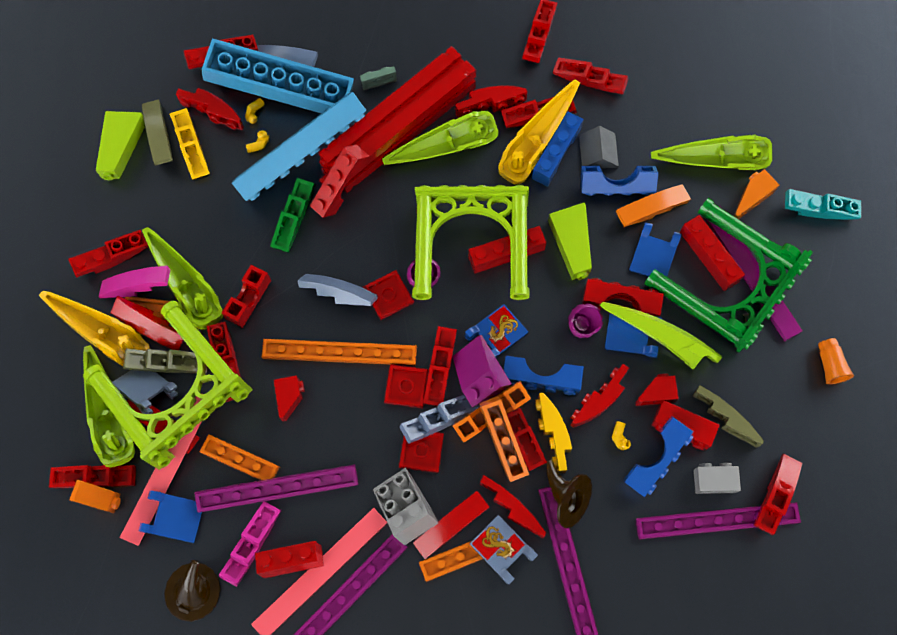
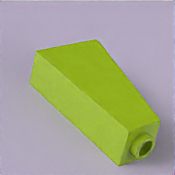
M105 111L96 172L101 178L105 180L120 179L145 128L142 113Z
M584 202L550 213L548 223L572 280L587 278L592 269L587 213Z

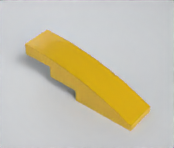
M185 108L170 113L192 180L209 175L210 172L188 109Z

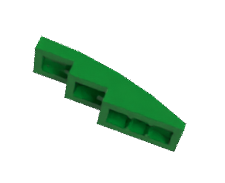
M300 178L296 179L284 212L281 211L270 247L289 252L305 216L316 185L315 183Z

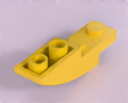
M539 393L538 399H535L536 410L540 411L541 418L538 419L539 430H543L544 436L552 435V437H549L550 449H554L555 457H552L558 474L566 473L565 453L572 450L566 425L551 400L544 393Z

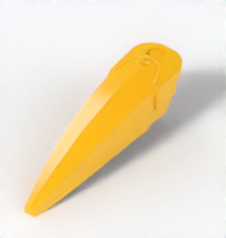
M573 80L517 132V136L507 145L498 165L500 176L512 184H521L527 179L566 115L580 85L579 81Z
M42 291L39 294V297L64 322L101 350L108 358L121 366L124 363L126 348L144 351L150 349L149 344L141 337L140 333L114 317L48 291Z

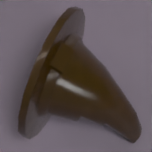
M549 460L547 462V477L554 500L558 505L557 519L562 527L571 528L579 522L589 505L592 494L591 479L586 474H578L571 481H566L561 475L559 476L553 460Z
M191 560L189 564L182 565L173 572L165 588V602L171 614L180 620L190 622L206 617L218 603L221 591L219 578L213 569L196 560Z

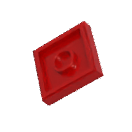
M397 270L363 286L364 289L378 295V299L372 306L380 320L414 303Z
M390 364L384 403L423 408L428 369Z
M436 432L410 444L403 437L399 468L439 473L444 433Z

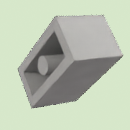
M702 463L694 469L695 494L737 493L741 491L739 466H732V463H720L719 466H712L711 463Z

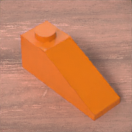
M765 169L760 173H753L748 178L750 181L733 215L737 219L742 218L775 193L780 186Z
M77 480L69 500L114 513L115 509H118L120 505L121 494Z

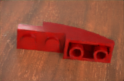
M253 34L220 40L258 51ZM209 46L184 50L188 69L203 66Z
M492 86L469 92L468 100L455 104V113L459 118L473 111H485L489 107L492 108L493 112L502 111L512 105H520L526 101L528 91L526 88L517 86Z
M178 88L176 96L184 107H193L200 112L207 113L210 121L215 124L222 123L231 129L243 130L244 126L236 112L216 95L197 88L195 93Z
M141 229L106 241L103 247L69 258V263L76 278L93 271L95 274L108 270L147 248L148 244Z
M221 322L207 326L210 345L234 374L237 373L240 376L227 323ZM229 397V398L226 400V402L232 401V400H234V399H232L231 397Z
M624 364L620 368L615 367L610 374L612 380L609 384L605 382L599 390L601 394L595 390L591 395L587 393L581 402L584 404L582 409H576L570 419L573 421L570 426L574 428L583 425L606 411L624 391L625 388L619 382L629 367Z
M782 454L753 526L771 535H775L781 518L786 514L793 497L802 467L801 462Z

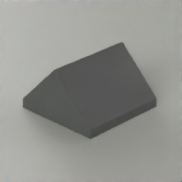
M598 126L579 135L581 166H600L601 169L618 168L615 133Z

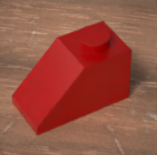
M668 373L657 375L635 402L636 406L661 404L663 400L675 403L679 399L675 376H669Z
M297 375L274 380L279 418L283 422L288 420L303 399L302 392H305L303 380L300 381Z

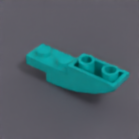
M788 189L785 192V209L798 211V215L823 219L861 218V200L828 193L821 196Z

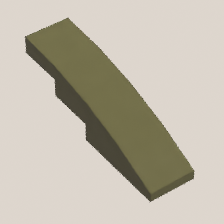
M159 99L143 103V117L154 165L173 161L170 138L167 133L166 122Z
M126 348L123 369L164 373H197L198 364L194 352L170 349L168 351L153 349L144 351Z
M701 385L697 387L692 396L710 405L707 413L724 421L721 429L756 448L763 444L764 440L738 411Z

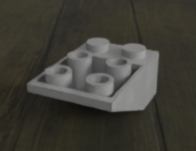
M404 468L373 489L393 536L402 544H408L438 524L430 505L407 468Z

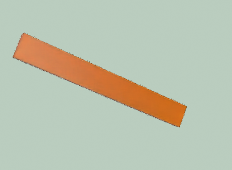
M263 339L262 359L416 366L417 345Z

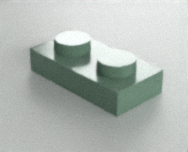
M384 67L381 70L366 72L360 75L363 90L396 82L395 67Z

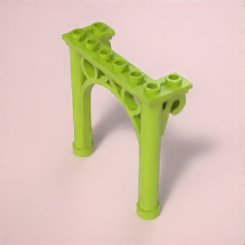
M422 185L415 187L417 221L415 285L412 289V297L414 299L428 300L432 298V244L435 233L446 221L465 214H479L490 217L506 229L511 243L510 298L525 300L530 297L527 279V206L529 186L496 185L495 187H487L485 185H478L476 187H468L466 185H459L457 187L441 185L439 187ZM455 201H466V202H465L464 204H460V205H459L460 208H457ZM477 201H488L487 208H484V204H480ZM440 203L452 205V209L447 213L438 211L436 207ZM494 203H504L507 205V209L497 213L491 206ZM511 212L512 227L509 224V222L505 219V217H507ZM432 213H434V215L438 217V219L433 225Z
M177 301L166 303L161 309V314L194 352L198 370L191 389L176 405L160 413L141 414L131 408L100 365L89 367L83 374L85 381L93 386L141 451L140 458L158 470L169 465L175 457L168 449L176 446L182 437L191 433L195 426L201 421L206 420L229 397L238 403L247 398L253 390L237 373L234 374L183 313L182 307ZM206 366L214 375H205ZM213 381V388L208 393L201 394L202 384ZM197 396L201 401L194 406V403L197 401L194 398ZM172 416H174L175 418L182 416L176 422H174V420L171 418ZM139 420L149 422L147 430L144 428V426L141 424ZM167 420V427L161 433L155 434V427L158 421Z

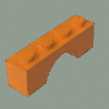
M520 380L496 395L501 399L506 414L531 399V396ZM478 407L455 422L453 427L464 443L487 427L481 408Z

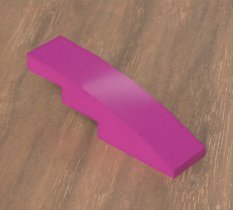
M168 266L143 268L105 279L101 284L99 298L137 296V292L152 291V287L168 286L170 268Z
M263 501L242 532L241 539L220 572L219 577L236 587L239 585L254 561L255 553L260 551L281 510Z

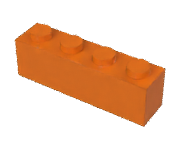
M496 396L479 403L508 480L512 482L529 475L501 399Z

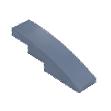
M257 45L259 52L312 67L315 66L318 58L316 51L288 46Z
M305 274L298 280L299 288H315L317 296L335 297V304L371 306L378 299L377 294L336 278Z
M461 395L439 403L437 408L420 413L418 418L401 423L399 428L408 444L451 426L480 406L472 408L465 395Z

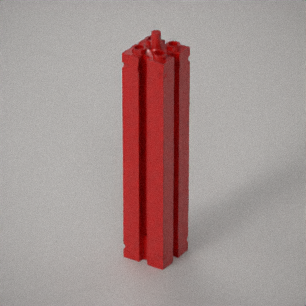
M452 46L448 48L445 53L438 56L368 112L361 120L332 141L327 148L319 152L321 159L319 162L325 174L319 181L323 184L344 147L358 145L370 157L362 171L356 174L344 187L343 190L348 193L352 190L353 186L358 185L380 167L385 156L413 140L467 96L468 92L473 91L476 88V80L474 79L476 77V69L467 60L464 61L461 58V54Z

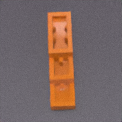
M683 184L634 201L617 209L616 213L623 226L626 227L653 219L656 215L668 212L673 207L687 204L691 198Z

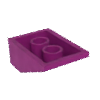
M479 335L452 356L462 392L472 408L479 406V403L495 397L511 385L510 380L482 335Z

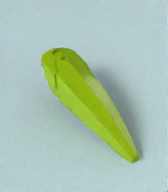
M473 111L458 119H452L391 152L382 160L384 165L428 159L468 148L473 149L494 141L498 137L499 131L495 119L490 112Z
M756 134L738 137L727 136L652 151L651 159L694 166L759 170L766 169L772 162V143L770 139L757 136Z
M149 227L142 229L157 266H168L170 268L168 286L178 300V304L182 307V311L193 325L198 329H207V326L220 322L223 317L221 314L223 310L218 296L204 280V277Z
M602 302L599 305L607 312L636 327L665 346L692 369L696 367L704 356L715 363L722 359V355L718 354L704 342L660 318L607 302Z
M92 346L84 347V372L93 365H100L104 370ZM84 379L87 424L90 428L93 449L101 463L106 467L112 468L123 465L134 457L135 448L133 440L93 386L89 385Z

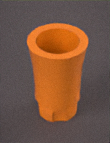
M835 338L818 343L826 384H837L854 377L844 357L842 348Z

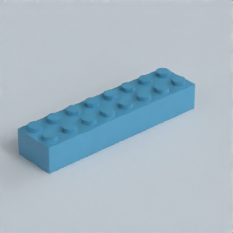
M213 38L201 69L204 81L318 113H323L349 92H352L354 78Z
M349 92L232 180V184L245 201L248 199L253 201L260 195V190L264 187L266 190L275 184L274 180L280 176L282 179L290 173L289 169L292 166L298 167L305 162L304 157L308 154L313 156L320 150L319 146L321 144H329L335 139L333 135L337 132L341 134L350 128L348 124L352 121L358 122L365 116L363 113L367 110L354 92Z

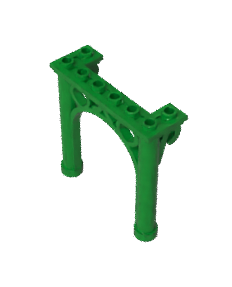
M708 197L699 209L698 214L747 245L757 258L759 278L753 292L736 305L716 307L703 302L656 269L652 271L644 285L650 289L652 287L659 291V293H663L666 298L734 343V347L737 348L736 351L740 352L743 348L747 350L758 337V333L764 327L762 321L765 318L768 320L775 310L772 307L775 303L779 305L786 295L783 292L786 288L790 290L796 282L793 279L795 275L798 274L800 276L811 263L812 259L809 257L813 251L804 250L801 254L800 250L791 244L785 243L783 246L774 243L714 204L715 201ZM763 254L773 261L766 264ZM775 267L779 270L780 276L777 280H770L766 275V269ZM766 285H778L769 297L765 292ZM755 303L764 304L755 316L754 309L751 306ZM745 310L748 312L749 319L746 323L736 320V311ZM730 313L729 321L719 314Z

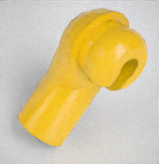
M261 98L247 106L245 119L251 124L257 122L256 110L264 106V101Z
M259 131L256 142L246 144L248 153L265 148L269 141V135H267L266 131Z
M616 421L612 440L618 449L622 451L628 450L631 447V442L627 441L623 435L626 424Z

